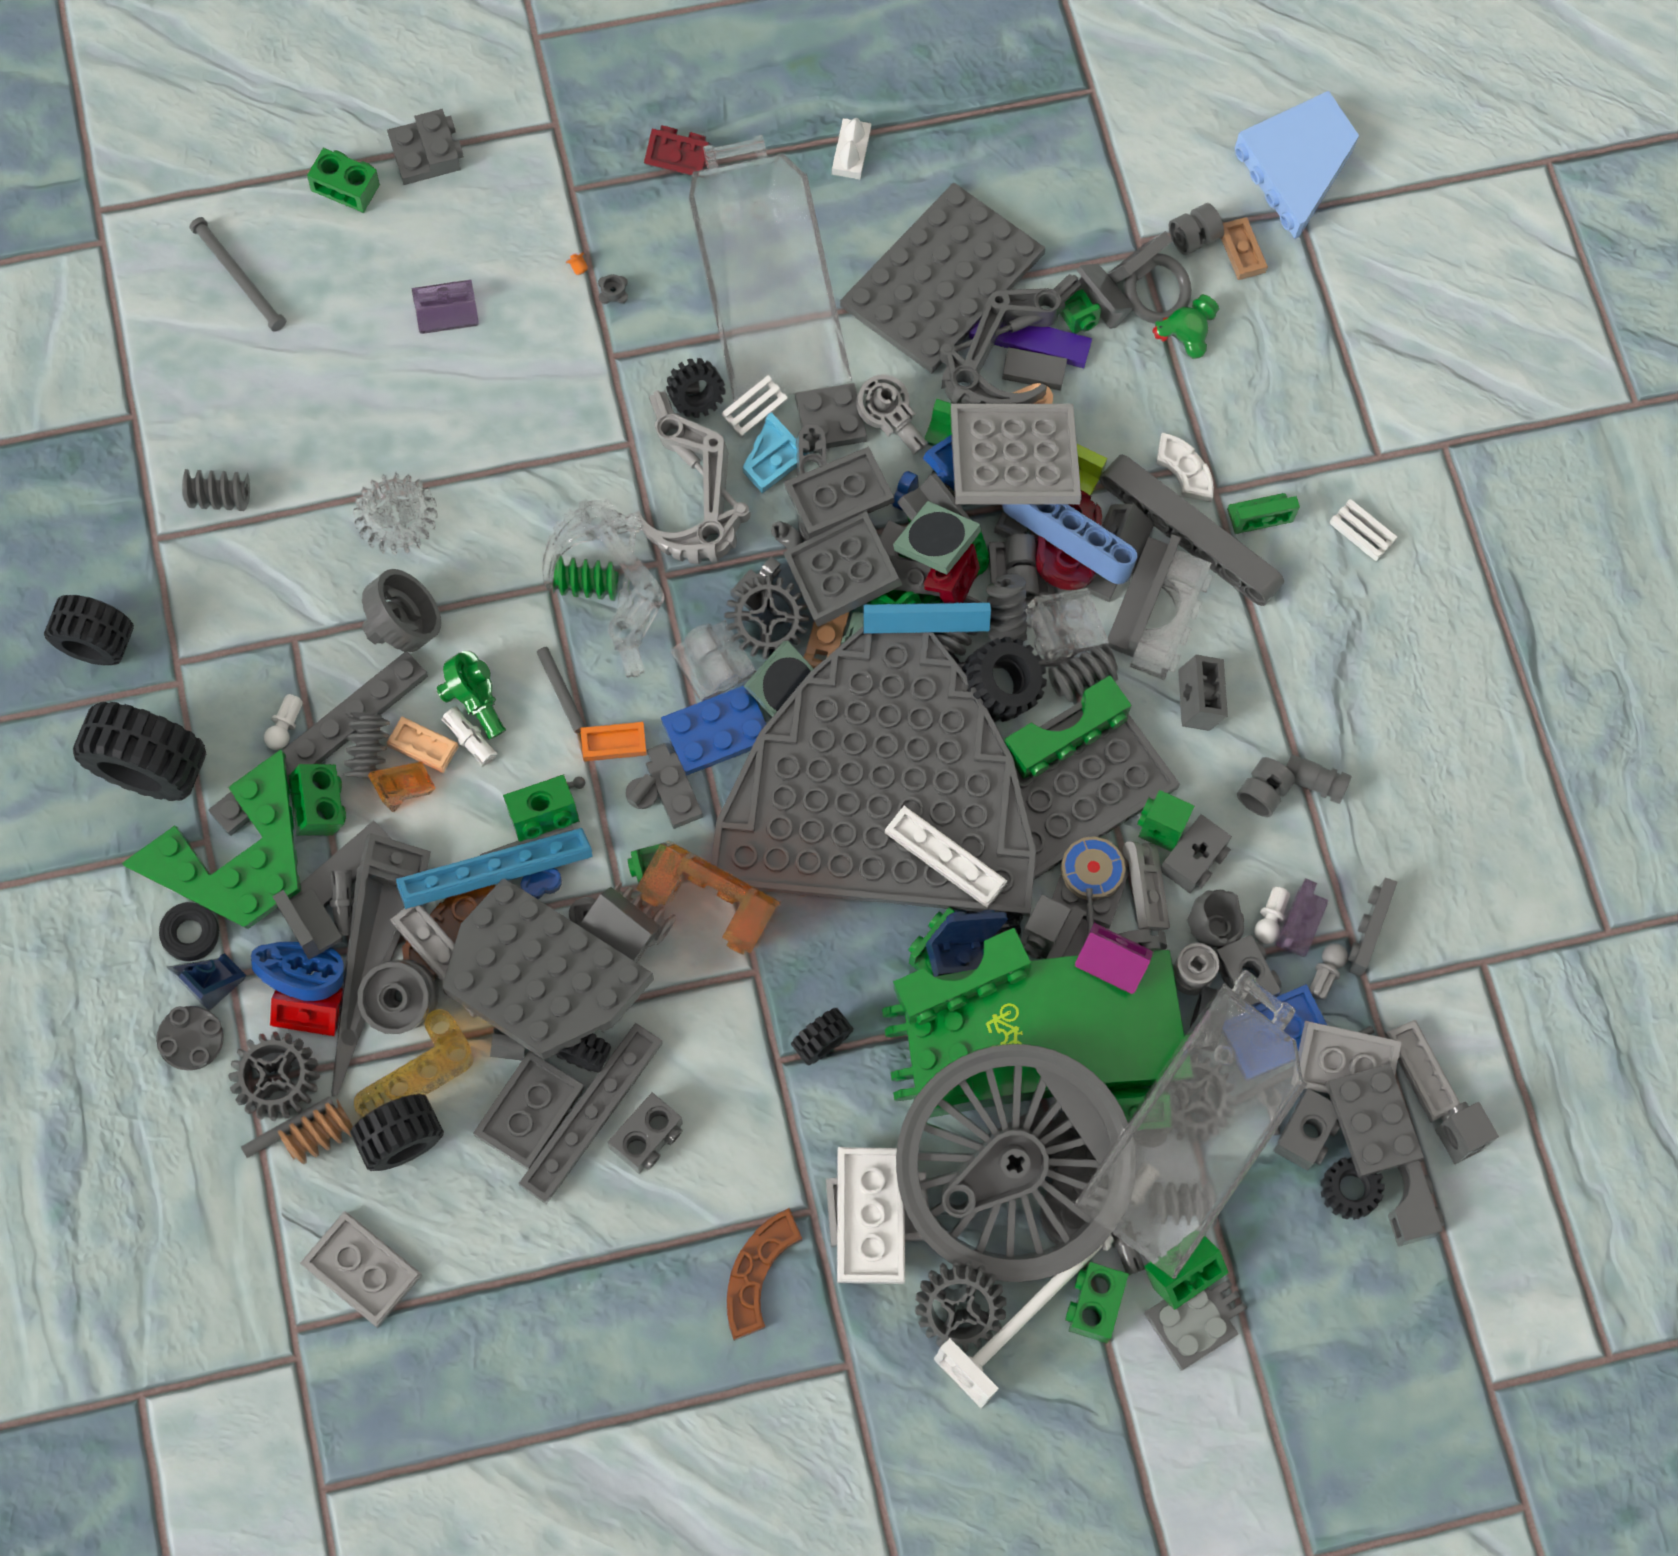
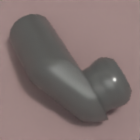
M777 521L772 525V535L787 550L802 543L800 532L788 523Z

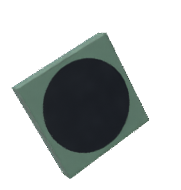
M927 501L894 542V551L947 575L981 532V526L979 523Z
M783 641L744 687L773 717L814 668L789 641Z

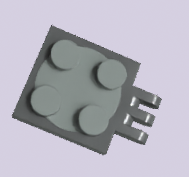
M1229 1279L1211 1291L1209 1287L1175 1310L1163 1300L1145 1311L1146 1318L1180 1371L1238 1335L1230 1319L1246 1310L1247 1306L1243 1302L1232 1309L1230 1303L1238 1299L1240 1295L1237 1291L1227 1297L1223 1295L1222 1292L1232 1286Z

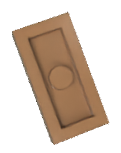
M1245 217L1223 223L1224 236L1221 240L1237 279L1241 280L1266 273L1268 266L1248 218Z

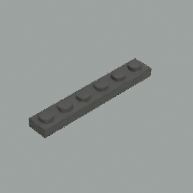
M637 1023L633 1025L601 1072L598 1073L519 1182L520 1187L547 1205L662 1046L663 1042L661 1039Z

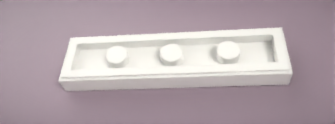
M903 806L885 829L886 835L986 908L990 907L1007 885L1005 878L906 806Z

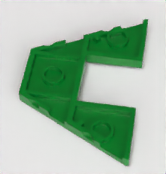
M280 749L228 787L263 838L213 874L209 873L181 830L175 825L122 863L123 866L246 929L251 928L278 908L272 896L284 890L288 898L291 899L301 891L300 876L297 872V850H295L293 837V814L289 801L290 787L287 784L285 766L286 754Z

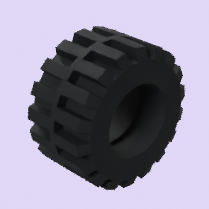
M63 595L58 597L44 631V636L56 649L75 659L96 665H117L123 658L134 629V624L124 613L107 603L86 596Z
M1011 637L993 639L968 656L965 660L967 664L961 669L967 676V692H971V687L976 688L977 692L973 693V696L976 699L981 697L982 705L987 708L994 722L1000 719L1001 722H1005L1018 717L1037 705V700L1041 699L1045 693L1042 688L1047 685V679L1042 678V675L1046 673L1045 666L1041 667L1039 664L1042 658L1039 654L1035 656L1032 653L1034 648L1030 644L1025 647L1023 646V640L1018 638L1012 641ZM994 665L1004 668L1010 674L1013 681L1012 694L1002 691L995 683L993 677Z
M422 1094L400 1097L377 1107L363 1116L350 1131L367 1170L383 1171L405 1164L430 1150L444 1135V1131L427 1096Z

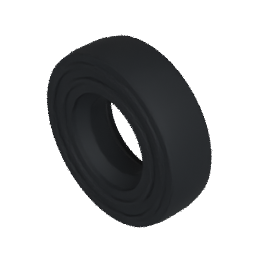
M194 902L180 903L168 910L163 916L159 926V938L164 949L172 957L182 961H196L207 956L215 948L219 939V924L214 914L208 908ZM188 920L197 921L202 928L200 937L193 943H183L177 938L178 927Z

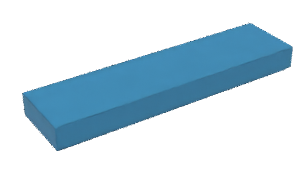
M990 603L864 605L863 631L864 634L989 631L991 606Z

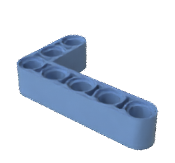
M1002 504V508L1007 515L1039 536H1042L1048 542L1108 581L1115 584H1123L1129 580L1137 560L1136 550L1130 544L1068 504Z

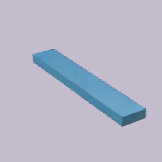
M583 828L397 878L396 883L405 909L498 884L502 879L512 880L593 857L592 848Z

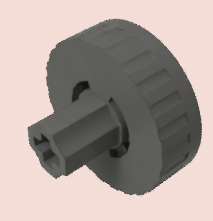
M389 569L364 588L362 604L367 620L364 621L362 630L365 632L367 639L373 644H383L386 642L401 651L414 652L427 644L440 632L441 616L438 606L426 587L412 575L402 570Z

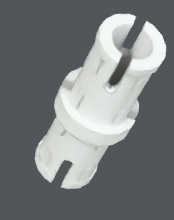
M458 707L451 708L443 715L441 720L457 736L458 743L462 748L466 747L482 767L488 765L496 758L498 753L481 736V730L477 726H473Z

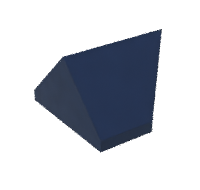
M225 953L217 959L166 967L208 1011L216 1006L247 976Z

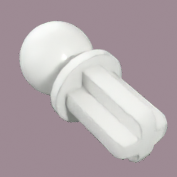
M287 694L277 715L272 716L271 719L276 725L269 727L264 734V742L268 748L278 751L288 745L290 736L287 730H294L296 728L294 722L303 704L299 697Z
M1274 887L1266 907L1260 911V914L1265 918L1257 922L1254 934L1261 943H1273L1280 935V927L1277 922L1285 921L1286 917L1283 914L1290 898V893L1286 889Z

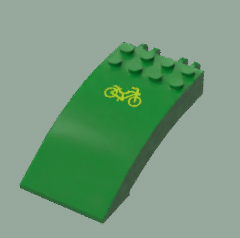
M1170 950L1153 951L1151 961L1133 994L1077 968L1075 962L1078 956L1033 960L1031 961V971L1027 972L1028 976L1025 979L1014 984H1010L1007 981L996 986L997 990L986 997L980 998L979 995L966 1000L967 1004L954 1011H949L948 1008L936 1013L937 1017L934 1020L919 1025L918 1022L910 1025L901 1004L883 1008L882 1014L885 1018L905 1015L906 1023L887 1027L885 1029V1036L891 1038L908 1035L912 1063L910 1068L890 1072L891 1080L901 1082L914 1079L915 1085L913 1088L900 1089L893 1092L894 1101L915 1099L925 1084L937 1072L956 1059L979 1049L1003 1044L1035 1045L1065 1054L1091 1070L1109 1090L1141 1088L1192 1078ZM976 969L937 976L936 978L946 981L961 980L971 975ZM1014 1066L993 1068L1002 1105L1013 1103ZM1022 1066L1020 1102L1030 1101L1033 1098L1041 1077L1034 1067ZM985 1071L966 1079L984 1108L995 1106ZM959 1084L943 1097L960 1112L976 1110ZM1047 1085L1041 1099L1054 1097ZM937 1105L929 1118L949 1115V1113Z

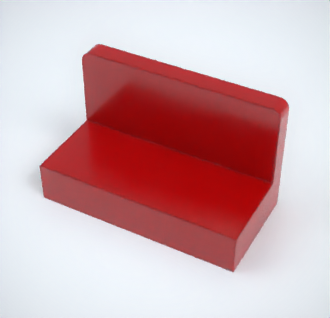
M340 988L334 995L318 1001L300 1000L275 990L271 998L270 1026L335 1036L338 1030L339 1007L342 1003L343 988Z

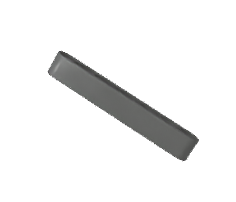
M1123 454L1119 455L1099 477L1101 484L1106 490L1124 504L1134 503L1154 523V527L1170 539L1172 534L1181 537L1179 546L1255 604L1265 606L1284 584L1283 576L1274 567L1131 458Z

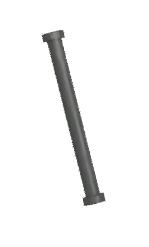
M203 217L193 220L189 226L190 230L201 237L267 319L268 327L273 332L282 329L287 322L284 316L276 313L207 227L208 222Z

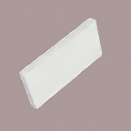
M838 1147L837 1283H905V1207L897 1182V1148Z

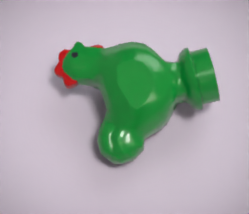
M1201 294L1198 299L1193 300V308L1181 307L1175 310L1168 318L1156 321L1155 327L1152 330L1155 339L1165 342L1169 336H1174L1183 343L1185 351L1190 358L1199 359L1203 357L1207 351V344L1205 343L1208 334L1207 320L1215 319L1216 313L1219 311L1216 301L1205 294Z

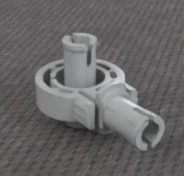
M883 374L869 378L862 385L856 400L860 417L868 425L881 428L888 437L892 433L898 434L912 451V454L915 455L919 452V449L922 450L929 442L924 439L911 423V419L916 413L909 405V393L905 385L899 379L890 375ZM864 393L867 394L866 399H865V403H868V402H869V404H867V406H866V409H865V407H864V405H863V394H864Z

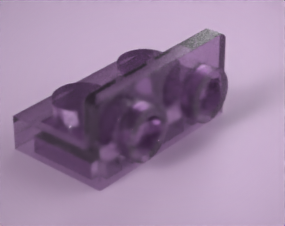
M1307 878L1304 879L1296 893L1275 944L1301 957L1307 955L1328 904L1327 899L1314 894L1317 883Z

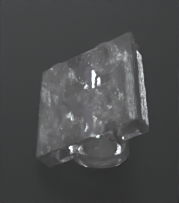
M726 620L714 626L708 623L693 629L687 634L684 642L671 648V654L700 702L731 689L750 679L756 673V669L745 651L739 649L741 645L739 641H731L730 638L734 633L732 630H726L725 626L728 625Z

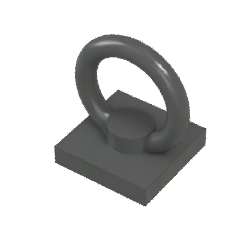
M1166 231L1143 244L1107 273L1115 284L1125 279L1124 292L1126 298L1134 306L1132 311L1141 319L1153 324L1156 321H1162L1163 318H1168L1175 310L1181 307H1188L1191 299V282L1185 268L1171 256L1158 253L1173 241ZM1157 265L1169 269L1179 283L1180 293L1178 301L1170 310L1165 312H1155L1145 307L1136 291L1137 281Z

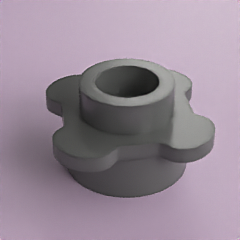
M616 274L601 277L598 280V285L601 287V293L598 296L599 301L603 304L614 301L621 304L625 303L628 300V294L625 292V287L628 284L627 279ZM612 288L616 289L615 292H611L610 290Z

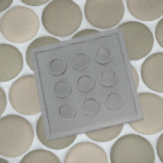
M951 404L955 504H1080L1081 489L1073 404Z

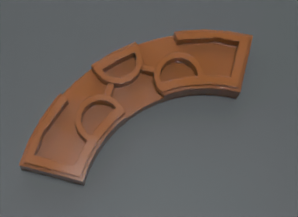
M790 1208L774 1215L763 1223L748 1239L734 1262L727 1289V1316L734 1341L765 1329L760 1303L765 1277L774 1261L786 1249L802 1241Z

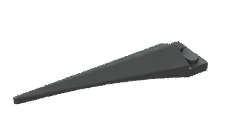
M373 833L366 836L360 866L357 867L331 1089L332 1097L336 1096L340 1091L366 1022L357 1004L358 988L363 977L373 967L391 960L401 933L390 920L405 908L397 888L396 879L426 871L431 851Z

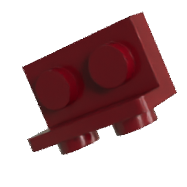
M661 125L660 130L652 128L644 164L702 178L708 151H711L712 145L706 142V136L689 132L688 137L677 135L678 129Z
M974 544L968 547L947 575L931 568L923 584L924 589L940 593V599L943 600V603H964L980 569Z

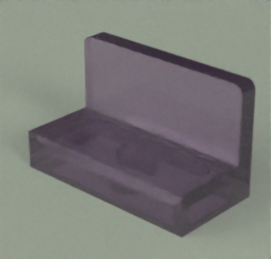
M472 279L411 288L420 334L479 325Z

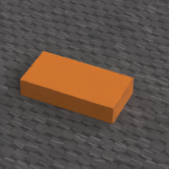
M643 722L580 728L584 762L647 756Z

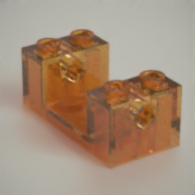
M670 840L661 843L636 888L637 891L642 893L640 898L655 907H658L659 904L666 905L673 901L686 875L689 874L688 880L702 888L706 886L718 890L716 895L731 904L737 901L740 902L722 938L728 941L726 946L742 955L745 951L752 953L758 947L782 902Z

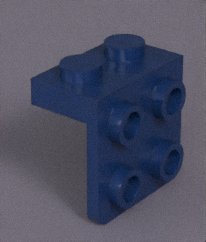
M989 909L978 914H966L965 912L949 914L926 943L934 977L977 969L984 956V941L992 938L1008 920L1006 912H995V910Z

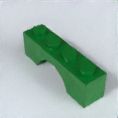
M1111 675L1084 690L1081 699L1083 716L1073 727L1062 731H1049L1031 722L1005 738L1004 742L1013 757L1015 768L1023 779L1031 774L1034 777L1041 775L1050 767L1049 764L1058 758L1060 761L1069 758L1075 753V748L1084 742L1086 745L1092 744L1102 736L1101 732L1109 727L1116 729L1128 720L1127 716L1132 705Z
M1012 928L984 941V956L981 964L966 978L946 981L934 977L922 968L893 981V987L910 1025L916 1022L922 1025L934 1020L937 1017L936 1013L948 1008L949 1011H954L967 1004L966 1000L976 995H979L980 998L986 997L994 993L998 985L1007 981L1010 984H1014L1025 979L1028 976L1027 972L1031 971V961L1015 928Z

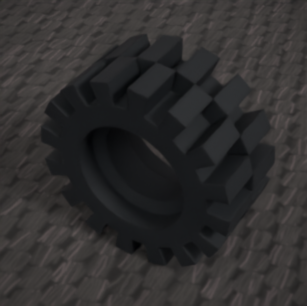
M692 358L687 359L688 365L685 366L683 362L679 363L680 370L677 371L673 368L671 371L674 378H667L669 385L666 386L668 396L680 413L683 412L686 417L690 418L692 413L694 418H700V412L704 416L710 415L708 409L711 408L713 411L718 409L715 404L716 402L722 404L724 399L721 395H725V383L711 362H704L702 358H697L695 363ZM700 380L706 382L705 388L699 394L693 396L686 395V389L692 383Z
M832 1008L821 1017H817L813 1023H809L806 1026L807 1028L801 1030L798 1033L799 1035L793 1039L791 1045L806 1065L809 1066L812 1063H816L819 1059H823L828 1053L830 1054L834 1051V1048L839 1047L842 1041L846 1040L853 1032L854 1028L838 1008Z
M592 1033L581 1038V1043L563 1048L555 1055L560 1059L566 1060L569 1064L576 1065L578 1068L598 1073L602 1070L611 1046L603 1038L596 1037L597 1035Z
M1346 1157L1341 1158L1325 1172L1320 1186H1323V1190L1320 1192L1321 1198L1325 1197L1326 1201L1324 1204L1327 1208L1331 1206L1333 1209L1331 1213L1334 1215L1341 1214L1342 1219L1353 1217V1220H1356L1362 1216H1367L1378 1206V1203L1382 1201L1384 1196L1381 1194L1385 1190V1184H1381L1383 1179L1381 1173L1361 1177L1359 1179L1364 1185V1195L1358 1200L1346 1198L1340 1189L1341 1180L1346 1176L1359 1177L1352 1157L1346 1159Z

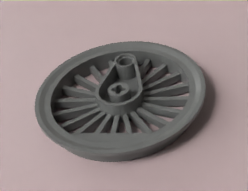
M1003 1044L979 1049L956 1059L937 1072L921 1089L908 1109L902 1123L896 1151V1174L900 1196L908 1217L924 1241L949 1263L953 1264L954 1260H958L960 1263L959 1268H966V1263L970 1260L973 1263L972 1270L976 1271L978 1267L983 1265L985 1267L984 1277L994 1273L997 1281L1025 1282L1051 1277L1074 1267L1093 1254L1107 1240L1123 1216L1130 1198L1135 1172V1154L1130 1128L1122 1108L1108 1087L1091 1070L1073 1058L1052 1049L1028 1044ZM1014 1066L1012 1125L1007 1123L993 1068ZM1022 1066L1034 1067L1041 1077L1023 1125L1020 1126ZM983 1071L986 1072L1001 1128L998 1129L967 1083V1078ZM959 1084L992 1134L988 1135L943 1099V1097ZM1047 1085L1056 1100L1036 1126L1030 1130ZM939 1105L984 1142L974 1141L929 1124L927 1121L934 1108ZM1060 1108H1062L1068 1119L1041 1137H1038ZM1072 1126L1075 1127L1080 1137L1044 1146ZM925 1131L976 1151L974 1153L919 1151V1144L922 1133ZM1086 1144L1095 1158L1048 1157V1155ZM1012 1154L1016 1158L1020 1157L1021 1165L1015 1167L1013 1164H1009L1008 1157ZM918 1160L965 1162L957 1171L919 1181ZM1049 1165L1102 1168L1108 1177L1106 1189L1050 1169ZM1046 1176L1101 1196L1102 1199L1094 1213L1090 1215L1045 1180ZM945 1184L941 1191L942 1202L930 1209L922 1190ZM1042 1186L1086 1221V1223L1077 1232L1069 1236L1037 1188ZM955 1191H963L967 1194V1200L961 1205H954L949 1201L950 1195ZM1030 1193L1033 1194L1063 1240L1059 1244L1045 1250L1042 1248L1027 1194ZM1021 1197L1036 1252L1014 1255L1016 1199ZM1008 1202L1006 1255L984 1251L1001 1204ZM991 1208L976 1247L958 1238L977 1212ZM944 1211L953 1217L961 1218L951 1232L936 1218V1216Z

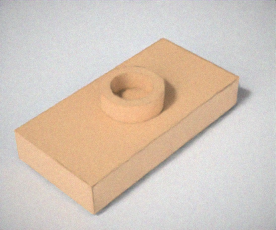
M401 716L386 742L388 747L442 773L445 772L459 747L457 742Z

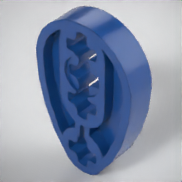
M276 942L260 945L251 953L253 972L264 983L290 997L304 1001L323 1000L334 995L344 982L343 960L332 948L325 950L310 960L299 942Z

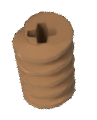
M338 1099L337 1108H334L328 1102L325 1103V1115L316 1109L313 1110V1122L305 1116L301 1117V1129L293 1123L289 1124V1136L281 1130L277 1131L293 1160L297 1159L302 1164H306V1152L317 1158L319 1156L318 1145L329 1151L331 1149L330 1138L341 1144L343 1142L342 1131L352 1137L350 1131L353 1125Z

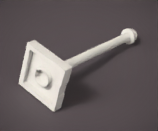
M1111 1234L1093 1254L1081 1263L1055 1275L973 1357L967 1356L950 1338L940 1347L934 1360L980 1408L999 1389L983 1373L982 1367L1101 1249L1108 1251L1111 1248V1243L1114 1241Z

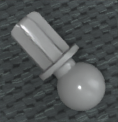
M1340 944L1328 945L1322 953L1324 964L1318 963L1315 967L1317 973L1309 990L1312 996L1317 999H1325L1334 980L1339 979L1341 976L1340 972L1336 969L1342 968L1348 961V952Z

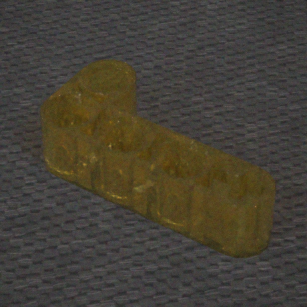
M443 1009L434 1010L425 1019V1029L434 1045L432 1049L356 1094L354 1108L360 1119L370 1112L365 1104L368 1101H372L375 1108L385 1104L380 1094L382 1092L385 1093L389 1101L408 1095H427L466 1072L472 1066L474 1056L470 1045L455 1019L448 1011ZM444 1021L450 1024L445 1033L436 1034L433 1032V1027L438 1022ZM455 1049L466 1051L465 1057L460 1061L450 1060L449 1055ZM431 1065L437 1068L436 1074L431 1078L420 1076L422 1069L426 1066ZM400 1082L408 1084V1089L403 1095L395 1096L391 1093L395 1084Z

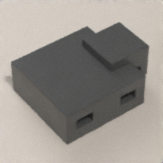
M612 887L600 894L579 925L636 963L661 929L660 925Z

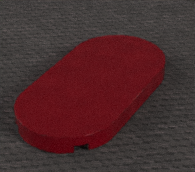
M1081 490L1080 504L1068 505L1102 526L1101 507L1097 502L1095 504L1091 500L1092 496ZM1038 535L1036 568L1046 582L1063 590H1078L1092 582L1096 572Z

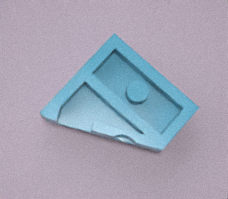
M772 412L767 415L765 425L760 435L757 436L753 444V450L743 465V473L762 494L797 468V439Z

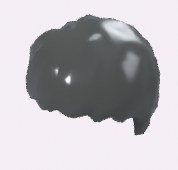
M1223 889L1207 890L1195 899L1187 922L1191 929V934L1199 943L1211 948H1222L1241 939L1244 933V915L1241 912L1239 899L1236 894L1231 891L1226 892Z

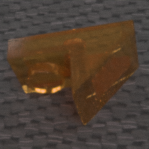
M422 761L372 771L368 775L380 799L392 812H395L404 800L430 795L436 788Z

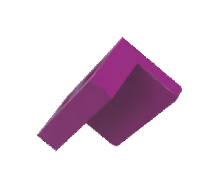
M1094 923L1075 962V966L1133 994L1151 961L1153 951Z

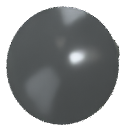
M178 1006L173 1008L161 1022L156 1036L157 1048L161 1057L174 1068L186 1071L201 1069L209 1065L220 1053L224 1040L223 1029L218 1018L207 1009L198 1006Z

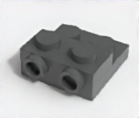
M443 108L415 115L414 123L387 130L403 185L461 170L459 158L464 157L459 140L453 141L451 134L456 133L451 115L445 117Z

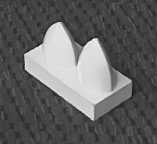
M843 118L832 166V175L861 179L871 133V123L861 122L858 118L853 120Z

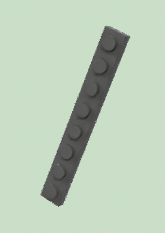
M408 652L401 654L282 750L286 754L285 766L289 787V775L299 764H321L349 741L347 739L348 735L357 733L356 730L349 727V723L359 719L352 716L350 712L381 715L428 677L427 672ZM231 792L208 809L214 819L230 836L250 821Z

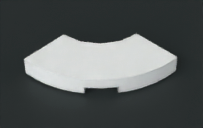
M1161 433L1156 464L1168 468L1176 475L1181 485L1182 497L1212 502L1214 486L1207 463H1204L1195 452V448L1184 440L1170 434Z

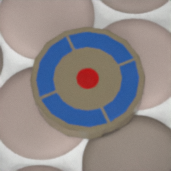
M1085 837L1072 843L1064 853L1060 867L1061 875L1068 890L1077 897L1088 900L1086 889L1092 888V901L1113 895L1121 886L1126 870L1124 857L1118 847L1110 841L1099 837Z

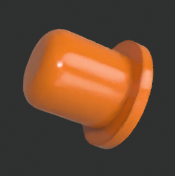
M584 252L574 253L570 256V259L565 261L566 264L569 263L576 275H580L588 270V265L583 258Z

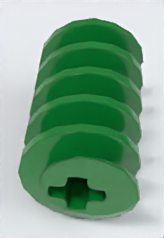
M559 556L554 570L553 594L558 586L560 594L566 596L571 588L574 597H579L583 589L585 597L591 598L596 590L598 599L603 600L608 591L610 600L615 601L618 591L619 569L615 571L613 562L609 561L604 570L600 560H596L594 567L590 568L588 559H584L581 566L577 567L576 559L573 557L568 566H566L563 556Z

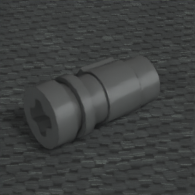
M1293 754L1286 766L1295 776V784L1309 790H1315L1321 793L1323 798L1329 796L1331 797L1330 801L1338 804L1341 803L1352 778L1351 775L1344 772L1338 774V770L1335 768L1329 770L1320 764L1305 758L1302 759Z

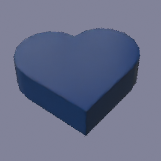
M910 471L903 473L894 494L893 507L903 511L897 502L902 496L918 489V475Z
M552 868L523 876L520 887L536 899H540L545 893L552 894L560 889L562 885L561 874L557 869Z

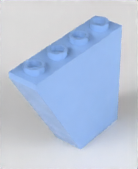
M1327 91L1239 132L1235 153L1237 158L1244 162L1249 169L1252 181L1256 185L1259 184L1265 193L1268 205L1272 208L1274 207L1280 216L1284 229L1289 230L1294 239H1296L1304 231L1353 153L1359 135L1331 93Z

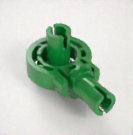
M472 651L460 652L445 661L443 673L446 682L437 686L439 697L446 703L451 702L454 698L463 703L468 715H476L488 740L504 733L506 728L493 707L496 698L492 695L491 672L487 664L480 660Z

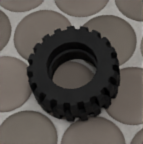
M100 702L92 706L88 710L73 746L75 760L80 763V766L90 770L95 776L101 777L105 781L116 784L128 791L131 790L143 796H151L154 799H166L168 801H181L191 794L207 755L203 741L200 738H196L195 734L191 731L185 730L183 726L173 723L163 716L150 713V711L134 708L127 704L121 705L117 702Z

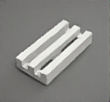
M768 374L724 410L722 416L737 434L742 437L766 418L770 412H773L783 404L788 397L780 391L779 386L774 384ZM768 386L769 390L735 418L731 416L732 413L760 390ZM775 395L778 398L745 426L740 427L738 423L771 396Z
M1349 499L1346 505L1329 522V524L1375 561L1397 539L1395 534L1352 499ZM1344 518L1345 520H1347L1351 525H1353L1357 529V531L1360 534H1362L1364 537L1369 538L1380 548L1376 549L1373 545H1371L1367 540L1360 536L1356 531H1354L1341 519Z

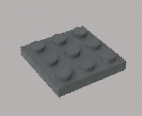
M867 511L783 552L818 627L902 585Z

